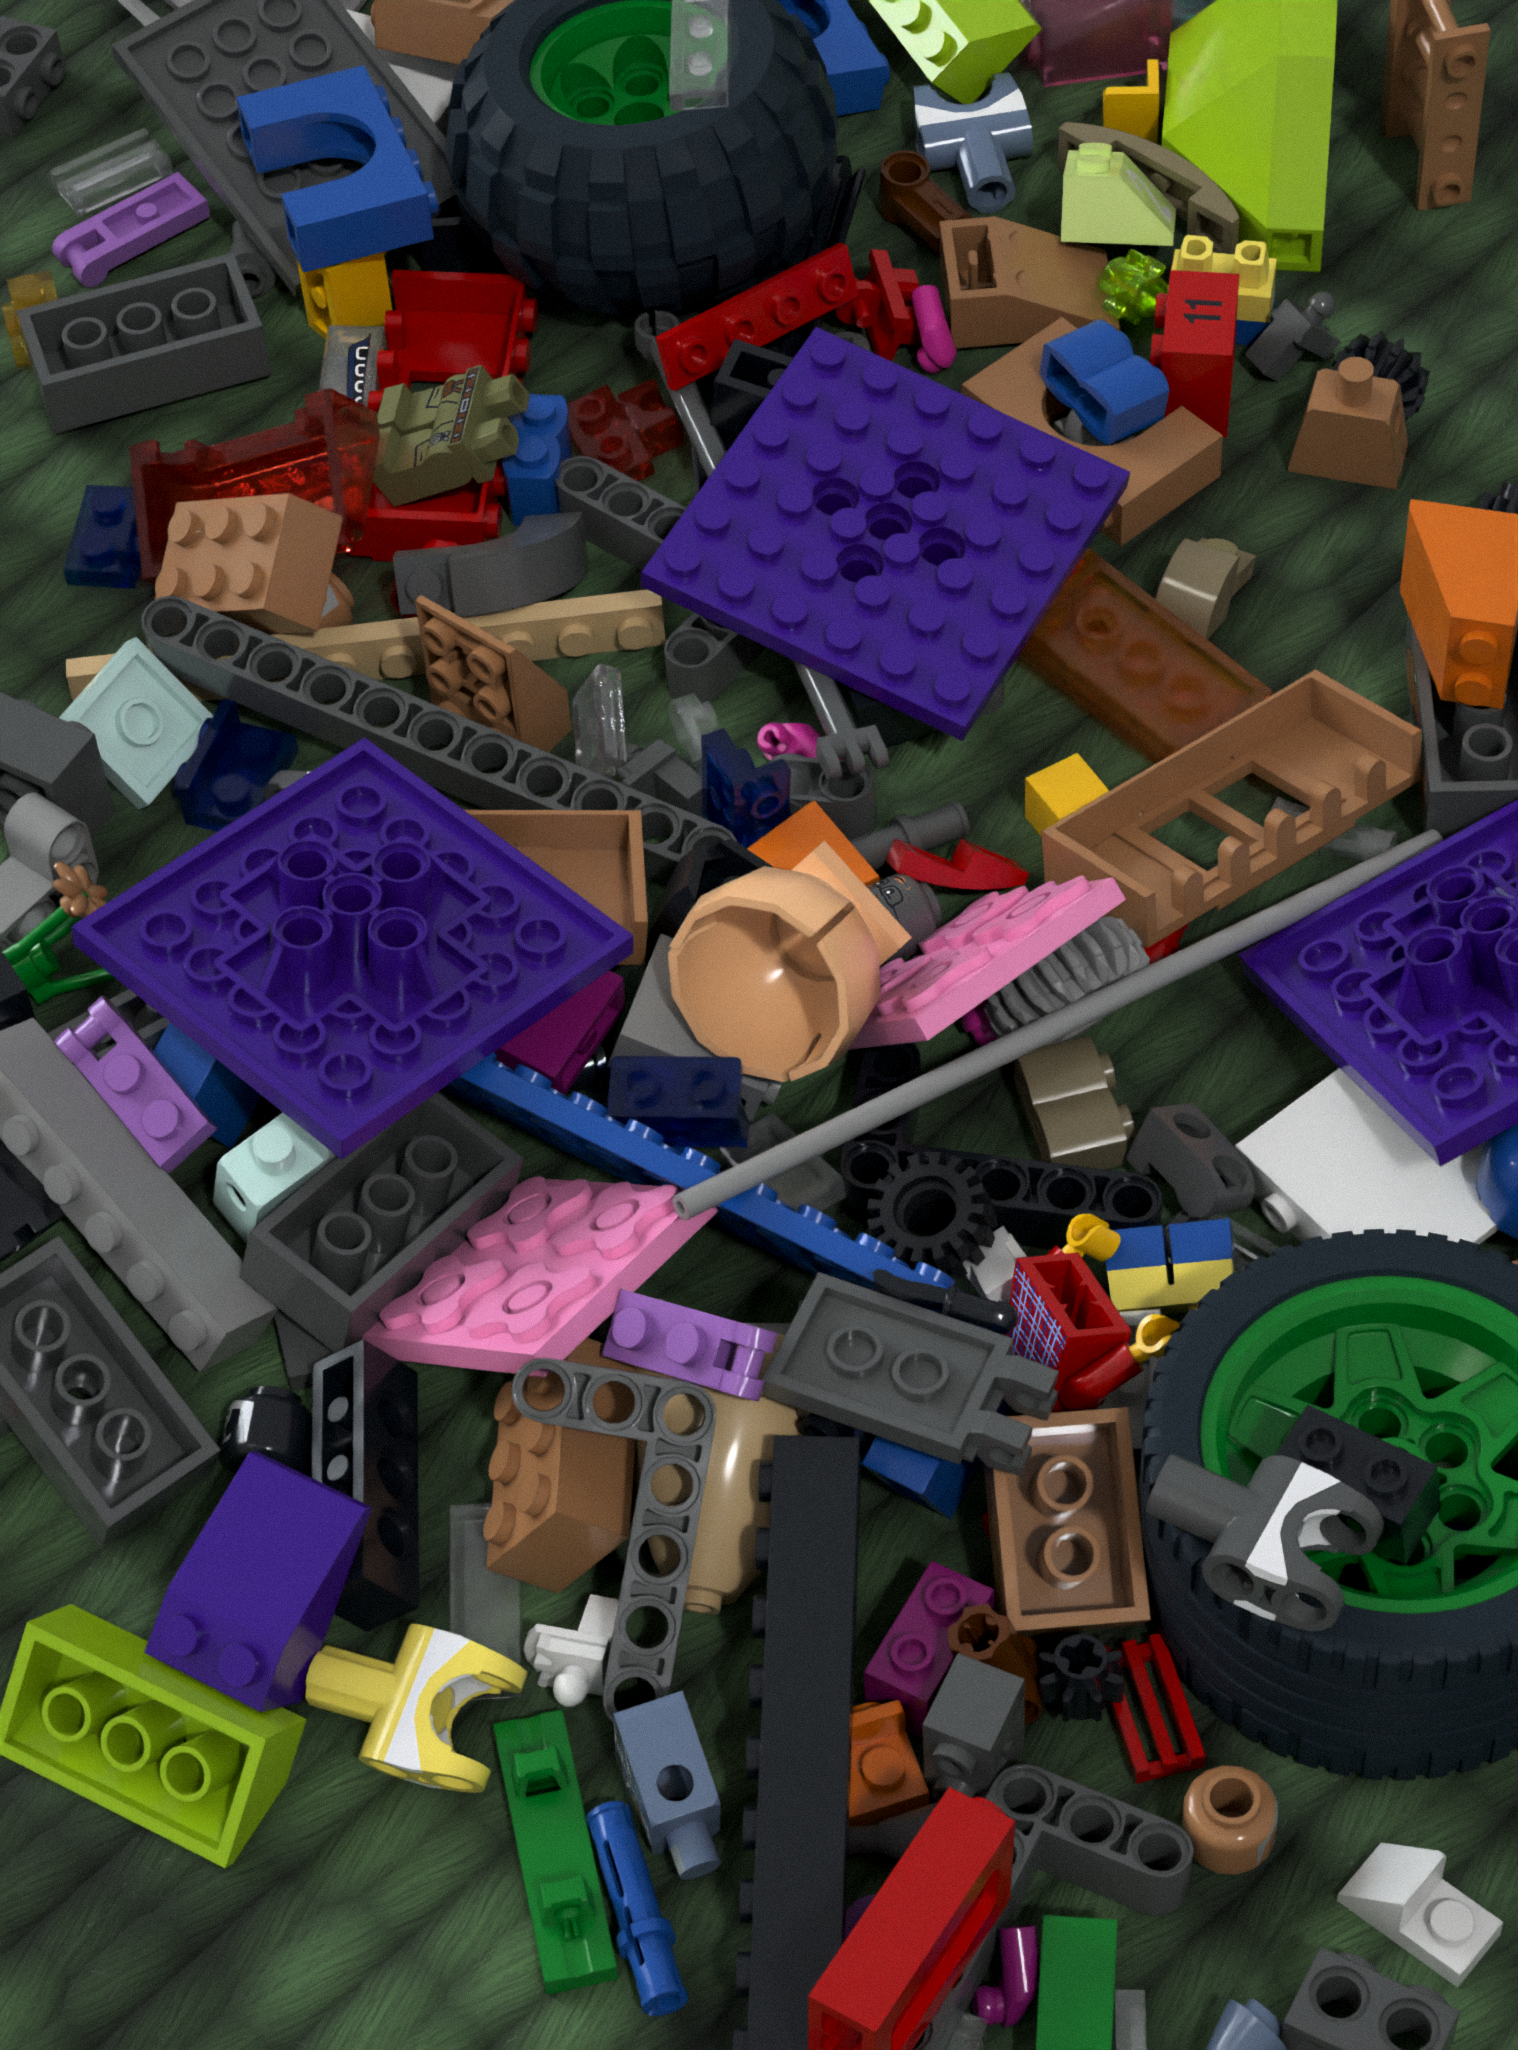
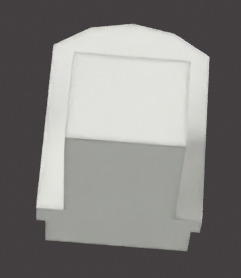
M1002 1226L993 1232L995 1240L992 1248L980 1244L979 1247L985 1259L977 1266L968 1258L963 1262V1265L968 1272L966 1274L967 1278L981 1297L997 1302L1000 1300L1009 1304L1016 1259L1027 1257V1255L1013 1235L1009 1234L1005 1227Z
M590 1594L578 1631L538 1623L528 1631L523 1648L526 1659L537 1672H541L537 1682L538 1685L541 1687H553L554 1696L559 1704L565 1707H574L584 1700L587 1693L603 1696V1685L618 1599Z

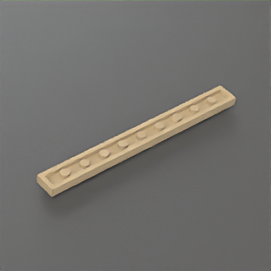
M647 589L538 602L499 612L461 617L516 648L531 661L579 657L588 654L629 649L637 650L646 647L662 646L666 642L661 596ZM418 617L322 628L318 632L271 635L375 680L426 674ZM115 653L66 659V678L73 701ZM232 654L222 655V656L218 657L217 659H218V660L228 659V658L232 657L233 655H232ZM176 677L198 701L227 699ZM275 677L268 682H280L287 677Z

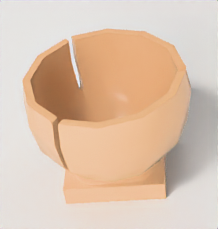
M824 840L791 871L764 866L700 896L687 914L669 946L671 947V950L668 952L672 998L698 1042L738 1072L780 1082H786L790 1079L792 1082L828 1067L846 1055L881 996L879 966L912 937Z

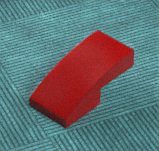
M897 838L894 839L885 860L899 874H906L919 881L959 889L988 890L1025 885L1030 874L1015 860L960 838L951 861Z

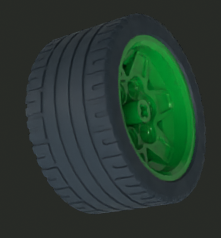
M1365 1229L1363 1234L1353 1235L1352 1231L1332 1233V1238L1323 1240L1321 1236L1302 1240L1301 1246L1294 1248L1290 1244L1272 1251V1257L1265 1259L1264 1256L1257 1258L1246 1264L1245 1271L1242 1273L1235 1271L1222 1280L1218 1290L1211 1289L1198 1301V1309L1190 1310L1180 1322L1179 1332L1172 1334L1164 1347V1356L1160 1357L1153 1372V1383L1149 1385L1146 1397L1142 1432L1139 1514L1150 1610L1149 1623L1152 1631L1158 1632L1169 1649L1176 1672L1185 1683L1190 1682L1192 1693L1204 1705L1211 1704L1214 1707V1714L1229 1726L1234 1723L1240 1728L1239 1733L1255 1743L1262 1741L1268 1744L1267 1750L1284 1758H1287L1288 1754L1297 1757L1298 1763L1315 1769L1318 1768V1765L1330 1768L1329 1773L1349 1776L1350 1772L1362 1774V1779L1382 1780L1383 1776H1394L1395 1781L1415 1780L1416 1775L1426 1774L1427 1778L1431 1779L1448 1776V1772L1457 1769L1459 1773L1479 1768L1481 1762L1487 1760L1488 1763L1492 1764L1508 1757L1510 1750L1515 1748L1518 1751V1264L1510 1262L1508 1255L1490 1249L1487 1252L1479 1249V1244L1463 1239H1460L1458 1243L1447 1240V1235L1428 1232L1427 1237L1416 1235L1415 1230L1396 1229V1234L1384 1233V1229ZM1310 1405L1375 1437L1382 1438L1381 1440L1432 1464L1434 1462H1447L1453 1464L1456 1468L1444 1469L1437 1467L1441 1508L1409 1558L1408 1562L1412 1563V1566L1396 1565L1388 1562L1400 1561L1375 1549L1364 1555H1349L1340 1551L1337 1554H1333L1323 1550L1304 1552L1310 1560L1322 1567L1320 1571L1330 1576L1337 1584L1349 1580L1356 1573H1359L1366 1577V1584L1369 1592L1338 1584L1345 1596L1344 1607L1332 1627L1323 1631H1306L1261 1617L1215 1594L1202 1576V1565L1214 1544L1145 1512L1150 1493L1170 1454L1178 1455L1247 1487L1261 1461L1271 1455H1276L1306 1406ZM1499 1462L1509 1472L1511 1478L1499 1474L1492 1469ZM1459 1523L1468 1527L1469 1530H1452L1444 1524ZM1483 1557L1494 1562L1479 1575L1454 1587V1573L1470 1570L1477 1566ZM1297 1593L1299 1599L1304 1603L1316 1608H1325L1323 1603L1309 1594Z

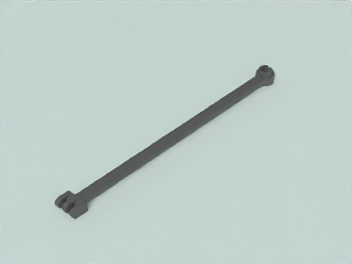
M655 310L656 336L680 324L677 317L673 314ZM646 312L635 321V346L646 360L655 362L705 473L709 478L727 453V449L717 427L710 425L711 414L696 382L694 381L676 391L669 389L655 339L656 336H652V329L649 327V315ZM792 660L827 735L816 738V756L828 780L841 778L842 770L839 761L841 758H844L852 775L865 772L863 753L868 754L875 769L888 767V752L876 725L857 729L835 680Z

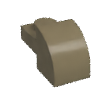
M1202 537L1198 542L1185 538L1173 554L1163 575L1154 602L1150 623L1205 642L1226 620L1231 598L1252 577L1256 555L1238 550L1234 543L1224 539H1206Z

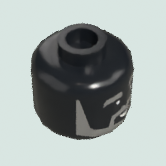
M259 1386L250 1389L248 1395L233 1401L227 1412L220 1449V1458L227 1470L236 1475L249 1452L257 1451L304 1474L308 1467L312 1445V1413L302 1405L301 1397L290 1390L274 1386Z

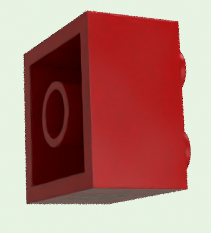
M1170 270L1168 294L1157 293L1154 328H1164V334H1152L1150 364L1161 369L1169 385L1170 391L1164 417L1180 406H1183L1223 435V438H1227L1235 358L1240 274Z

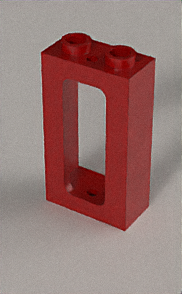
M948 1787L809 1993L808 2050H913L1010 1901L1016 1821L1006 1816L1000 1807L985 1798H971Z

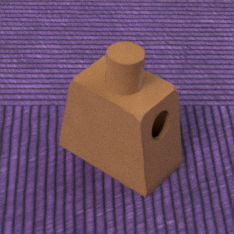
M1362 357L1344 359L1339 364L1338 371L1331 369L1318 371L1299 426L1288 465V472L1397 490L1408 447L1400 384L1392 379L1374 377L1372 363Z

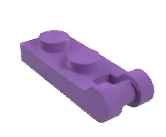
M176 172L64 231L54 240L52 253L63 265L72 267L73 275L82 285L91 288L98 286L107 277L109 270L210 217L207 199L179 172Z
M102 995L88 1008L91 1015L75 1030L68 1026L54 1039V1042L64 1055L77 1066L156 1164L163 1170L171 1173L210 1137L218 1127L122 1012L108 998ZM110 1034L117 1045L103 1058H100L93 1048Z
M620 1289L602 1356L759 1402L764 1381L758 1379L765 1352L773 1353L778 1333ZM737 1344H738V1348H737V1351H736V1355H735V1358H734V1362H733V1365H732V1369H731V1371H730L731 1364H732V1361H733V1357H734V1354H735V1350H736V1347H737Z

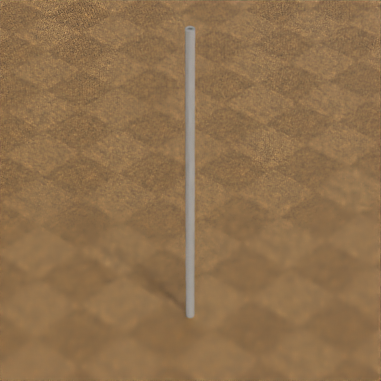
M1434 829L1423 832L674 1195L672 1200L674 1209L681 1219L688 1220L1298 922L1442 842L1443 838Z

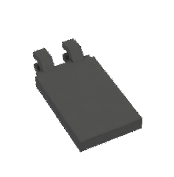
M818 1272L762 1378V1381H764L762 1392L765 1397L959 1465L962 1459L973 1463L977 1455L990 1468L1021 1476L1032 1454V1446L1027 1445L1032 1436V1426L999 1414L997 1411L1004 1400L1015 1412L1048 1421L1058 1399V1391L1054 1390L1059 1379V1371L1024 1357L1013 1355V1338Z

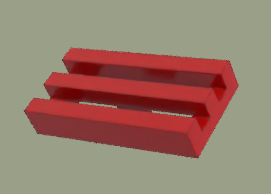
M1159 1633L1149 1635V1642L1137 1645L1136 1639L1122 1642V1649L1115 1651H1121L1123 1654L1122 1669L1127 1667L1129 1669L1159 1760L1148 1763L1125 1693L1122 1703L1108 1701L1135 1783L1138 1784L1205 1767L1206 1755L1169 1649ZM1105 1646L1106 1649H1107V1652L1109 1653V1652H1110L1109 1646ZM1153 1661L1184 1754L1175 1755L1144 1663Z

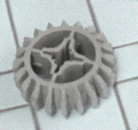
M1113 916L1101 917L988 998L983 1010L990 1022L989 1025L992 1028V1032L998 1039L1151 965L1149 962L1150 958L1143 948V942L1133 929L1127 927L1121 918H1114ZM1108 1015L1046 1045L1072 1040L1081 1036L1093 1026L1100 1025L1101 1021Z

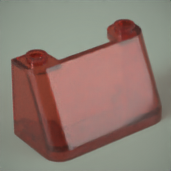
M332 388L305 395L306 408L294 410L295 422L212 446H207L193 439L184 442L185 450H179L174 453L161 452L160 442L154 439L129 446L142 580L155 584L161 572L169 538L168 525L174 515L176 502L290 493L343 516L335 554L351 551L354 548L353 543L362 539L365 532L380 441L378 414L359 402Z

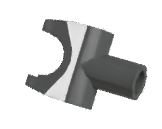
M1170 1454L1157 1477L1145 1510L1150 1515L1214 1544L1202 1565V1576L1215 1594L1261 1617L1306 1631H1323L1332 1627L1344 1607L1345 1596L1340 1586L1330 1576L1320 1571L1322 1567L1310 1560L1304 1552L1323 1550L1333 1554H1337L1340 1551L1349 1555H1364L1371 1552L1376 1546L1384 1528V1521L1380 1511L1363 1494L1323 1471L1283 1455H1271L1264 1458L1246 1487L1178 1455ZM1337 1514H1343L1355 1519L1363 1526L1365 1532L1349 1528L1339 1519ZM1297 1593L1309 1594L1323 1603L1325 1608H1316L1304 1603L1299 1599Z

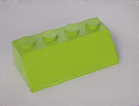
M869 0L931 83L962 104H972L990 85L991 75L1001 73L1042 29L1020 0Z
M73 1604L27 1621L0 1709V1755L223 1868L231 1866L287 1783L307 1719L283 1707L259 1712L144 1653L148 1641Z

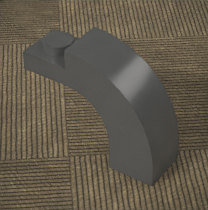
M583 511L524 516L517 530L494 540L462 546L396 551L392 557L400 615L417 614L415 600L420 595L449 611H455V614L459 617L514 609L555 597L570 590L585 578L589 570Z

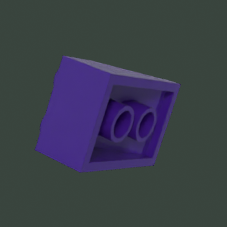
M257 1451L249 1452L168 1586L144 1653L259 1712L302 1702L306 1691V1676L309 1666L316 1653L321 1650L372 1507Z

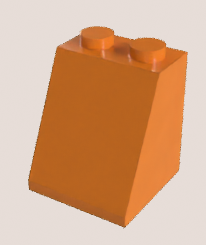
M1411 499L1408 510L1400 594L1439 697L1444 701L1463 703L1470 706L1503 709L1518 629V514Z

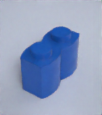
M1098 319L1044 344L1039 371L1043 382L1061 403L1075 410L1082 424L1099 441L1110 445L1164 418L1170 391L1164 373L1144 358L1135 355L1128 337L1123 332L1116 330L1108 322Z
M529 394L530 399L527 412L510 416V422L517 429L519 444L516 455L503 458V471L509 517L513 526H520L524 516L559 513L555 480L560 477L561 463L573 457L568 408L563 395Z

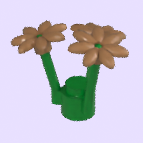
M63 862L54 864L61 879L55 880L52 884L57 891L64 895L60 898L61 906L19 942L2 951L27 988L28 995L32 994L38 1005L58 994L116 979L104 968L53 981V974L60 970V964L50 946L72 930V925L106 904L104 898L108 894L107 889L99 884L95 885L89 878V874L84 866L77 865L72 869Z

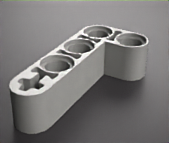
M35 792L25 794L11 807L4 824V835L11 856L0 865V949L2 951L19 942L61 906L60 898L64 895L57 891L52 884L55 880L61 879L55 869V863L63 862L72 869L77 865L84 866L89 874V878L95 885L99 875L98 863L85 822Z

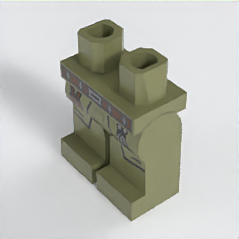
M482 365L467 369L466 374L454 375L448 378L444 385L412 393L404 383L387 387L384 390L375 427L378 430L373 431L363 471L394 507L461 487L469 483L472 477L478 484L493 480L497 461L514 456L517 453L519 437L517 429L508 417L527 412L530 399L529 392L515 375L511 374L493 380Z

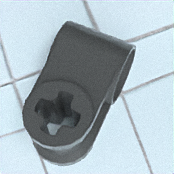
M793 753L774 756L769 761L766 771V777L769 782L767 794L758 801L755 816L765 829L771 831L788 819L785 817L786 811L792 816L805 805L815 800L847 839L860 837L874 831L878 823L873 773L865 765V772L852 775L845 761L839 760L842 770L841 778L828 780L818 758L804 757ZM788 771L792 772L791 778L786 775Z

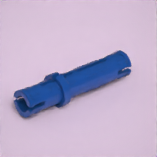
M623 1801L603 1803L593 1808L587 1814L586 1823L595 1843L605 1883L618 1920L620 1932L616 1937L620 1956L625 1960H629L632 1967L643 2013L647 2014L649 2012L650 2016L667 2015L682 2008L689 2000L672 1949L676 1941L673 1925L667 1918H663L649 1869L636 1833L630 1805L628 1803L624 1805Z

